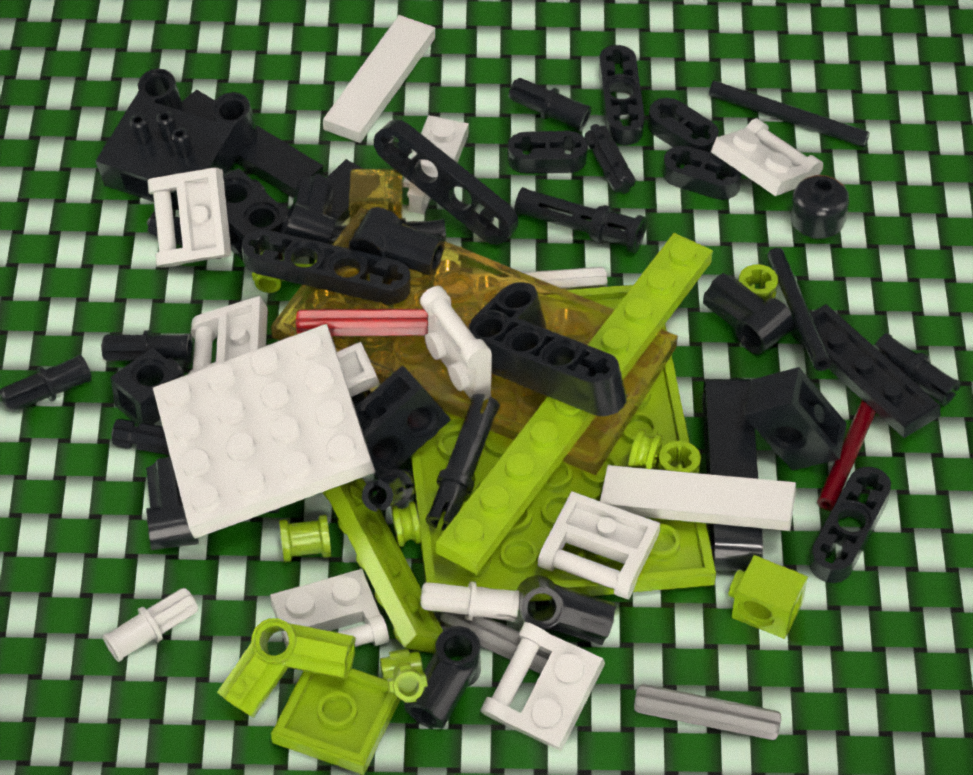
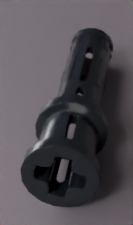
M524 187L520 189L514 207L516 214L527 215L555 225L588 233L593 242L602 244L603 241L622 245L627 247L628 252L634 254L638 252L642 244L647 226L646 216L637 215L636 218L613 212L612 207L607 205L594 209L565 199L531 191ZM553 210H557V211H560V212H564V213H567V214H571V215H573V216L566 215V214H563V213H559V212H556V211H553Z

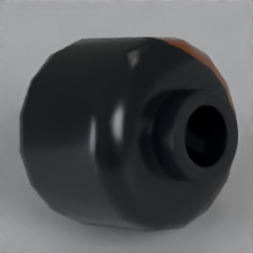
M814 175L799 182L793 192L791 205V222L796 230L813 239H825L840 232L846 222L849 206L847 189L837 179L826 175Z

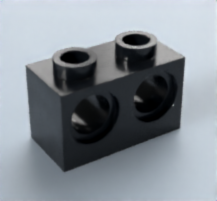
M237 168L224 176L223 180L231 251L243 261L242 242L246 235L257 230H270L280 233L289 208L283 203L278 204L266 193L263 185L258 180H251L244 172Z
M403 365L355 407L375 469L373 474L377 478L387 470L398 469L404 461L429 439L433 438L451 420Z

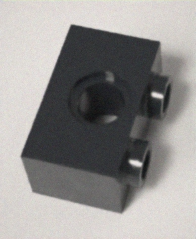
M800 367L752 379L744 407V416L792 471L840 459L847 423Z

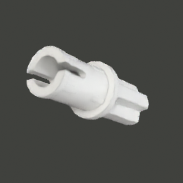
M427 582L423 584L421 590L420 605L424 610L465 614L466 620L469 621L473 617H486L515 622L519 609V591L477 587L476 582H470L468 587Z
M181 588L148 609H145L143 606L140 607L137 616L110 633L102 635L103 640L113 657L119 662L125 656L153 639L157 642L161 641L163 633L196 614L198 611L197 603L186 588Z

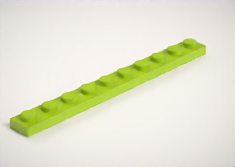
M673 233L588 343L589 346L616 357L623 379L711 264L713 250ZM547 397L437 539L436 553L478 574L596 415Z

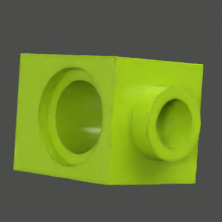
M754 555L746 572L738 570L730 585L728 596L734 598L731 618L785 639L803 604L808 576Z

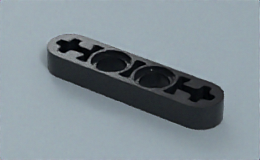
M395 119L389 121L375 134L373 140L374 148L386 163L482 240L489 244H502L516 231L519 224L516 211L411 125L403 120ZM393 136L399 140L398 147L392 143L394 140ZM412 150H414L417 154L412 159H410L408 156L413 152ZM421 160H428L435 165L438 171L436 178L426 175L421 168ZM462 187L470 194L472 203L464 204L456 198L454 188ZM482 205L484 209L478 214L475 210ZM494 217L501 222L499 228L493 224Z
M270 230L253 231L246 235L242 242L245 267L259 275L383 304L400 303L410 294L409 268L403 262ZM303 256L312 257L317 261L314 265L306 268L296 266L293 263L297 258ZM345 266H352L359 270L358 274L353 277H341L335 272ZM390 279H395L391 282V285L387 284Z

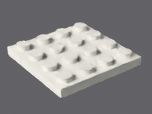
M327 324L153 387L187 523L195 539L375 473Z

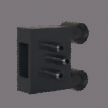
M159 68L149 70L140 77L138 93L96 159L104 186L154 202L153 195L149 194L148 179L215 167L222 169L223 177L226 176L242 148L250 144L255 139L257 133L249 100L246 96L236 92L221 95L216 99L212 107L214 122L182 111L181 97L171 72ZM176 190L171 193L172 208L179 210Z

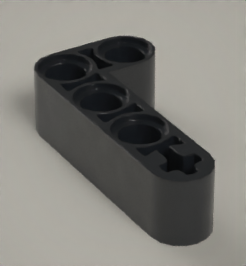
M517 282L507 285L469 323L468 329L476 339L483 340L491 350L492 374L597 416L615 414L623 409L627 403V394L616 357L547 330L539 296L535 286L532 284Z

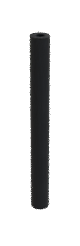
M715 80L709 89V96L863 148H865L870 136L869 131Z
M773 248L767 254L772 270L778 276V284L814 368L818 371H824L830 367L831 359L784 251L781 248Z

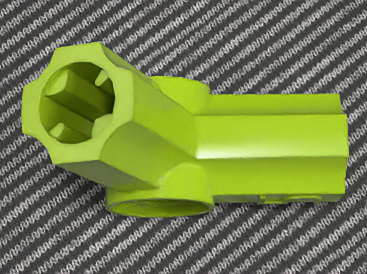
M279 618L266 619L255 627L251 644L217 693L254 718L288 668L347 679L355 655L356 637L291 624ZM286 631L289 637L287 649L282 654L271 656L268 651L270 637L276 632Z

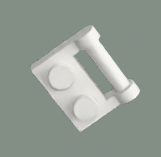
M758 118L753 119L744 129L717 137L711 150L717 157L774 196L795 189L799 182L807 177L819 175L823 168L822 161L813 155L805 156L769 132L768 125Z
M215 167L147 180L149 194H152L154 197L159 252L155 253L156 267H174L185 263L232 256L222 169ZM176 190L183 248L179 249L176 247L171 193Z
M435 286L428 289L422 295L420 304L428 314V334L425 335V342L430 354L434 359L442 360L448 368L450 379L457 390H464L470 399L473 394H484V400L491 397V350L483 340L476 339L457 315L451 307V298L444 288Z
M261 296L199 314L193 318L191 323V335L195 339L193 370L188 374L266 346L268 308ZM217 337L216 362L211 363L212 343Z
M571 491L542 547L538 559V567L553 571L555 568L612 588L614 589V595L629 600L634 591L638 576L658 538L660 523ZM565 543L623 563L624 566L621 571L562 549Z
M363 569L270 595L275 617L288 623L331 631L364 621V625L336 633L355 636V647L371 642L374 646L389 642L384 618L379 613ZM281 631L287 648L289 637L286 631Z
M525 622L518 634L521 641L493 697L486 698L480 711L489 718L562 752L605 662L603 658L559 639L533 624ZM538 649L551 655L520 713L511 709L510 705Z

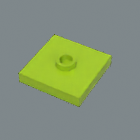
M353 668L349 671L347 679L303 671L271 733L272 743L365 775L401 699L395 692L390 693L388 680Z

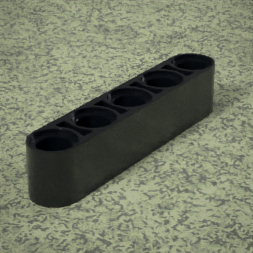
M704 379L703 423L706 474L758 479L755 428L749 424L744 416V407L748 398L751 379ZM709 523L710 546L715 570L746 571L754 555L763 558L762 528Z

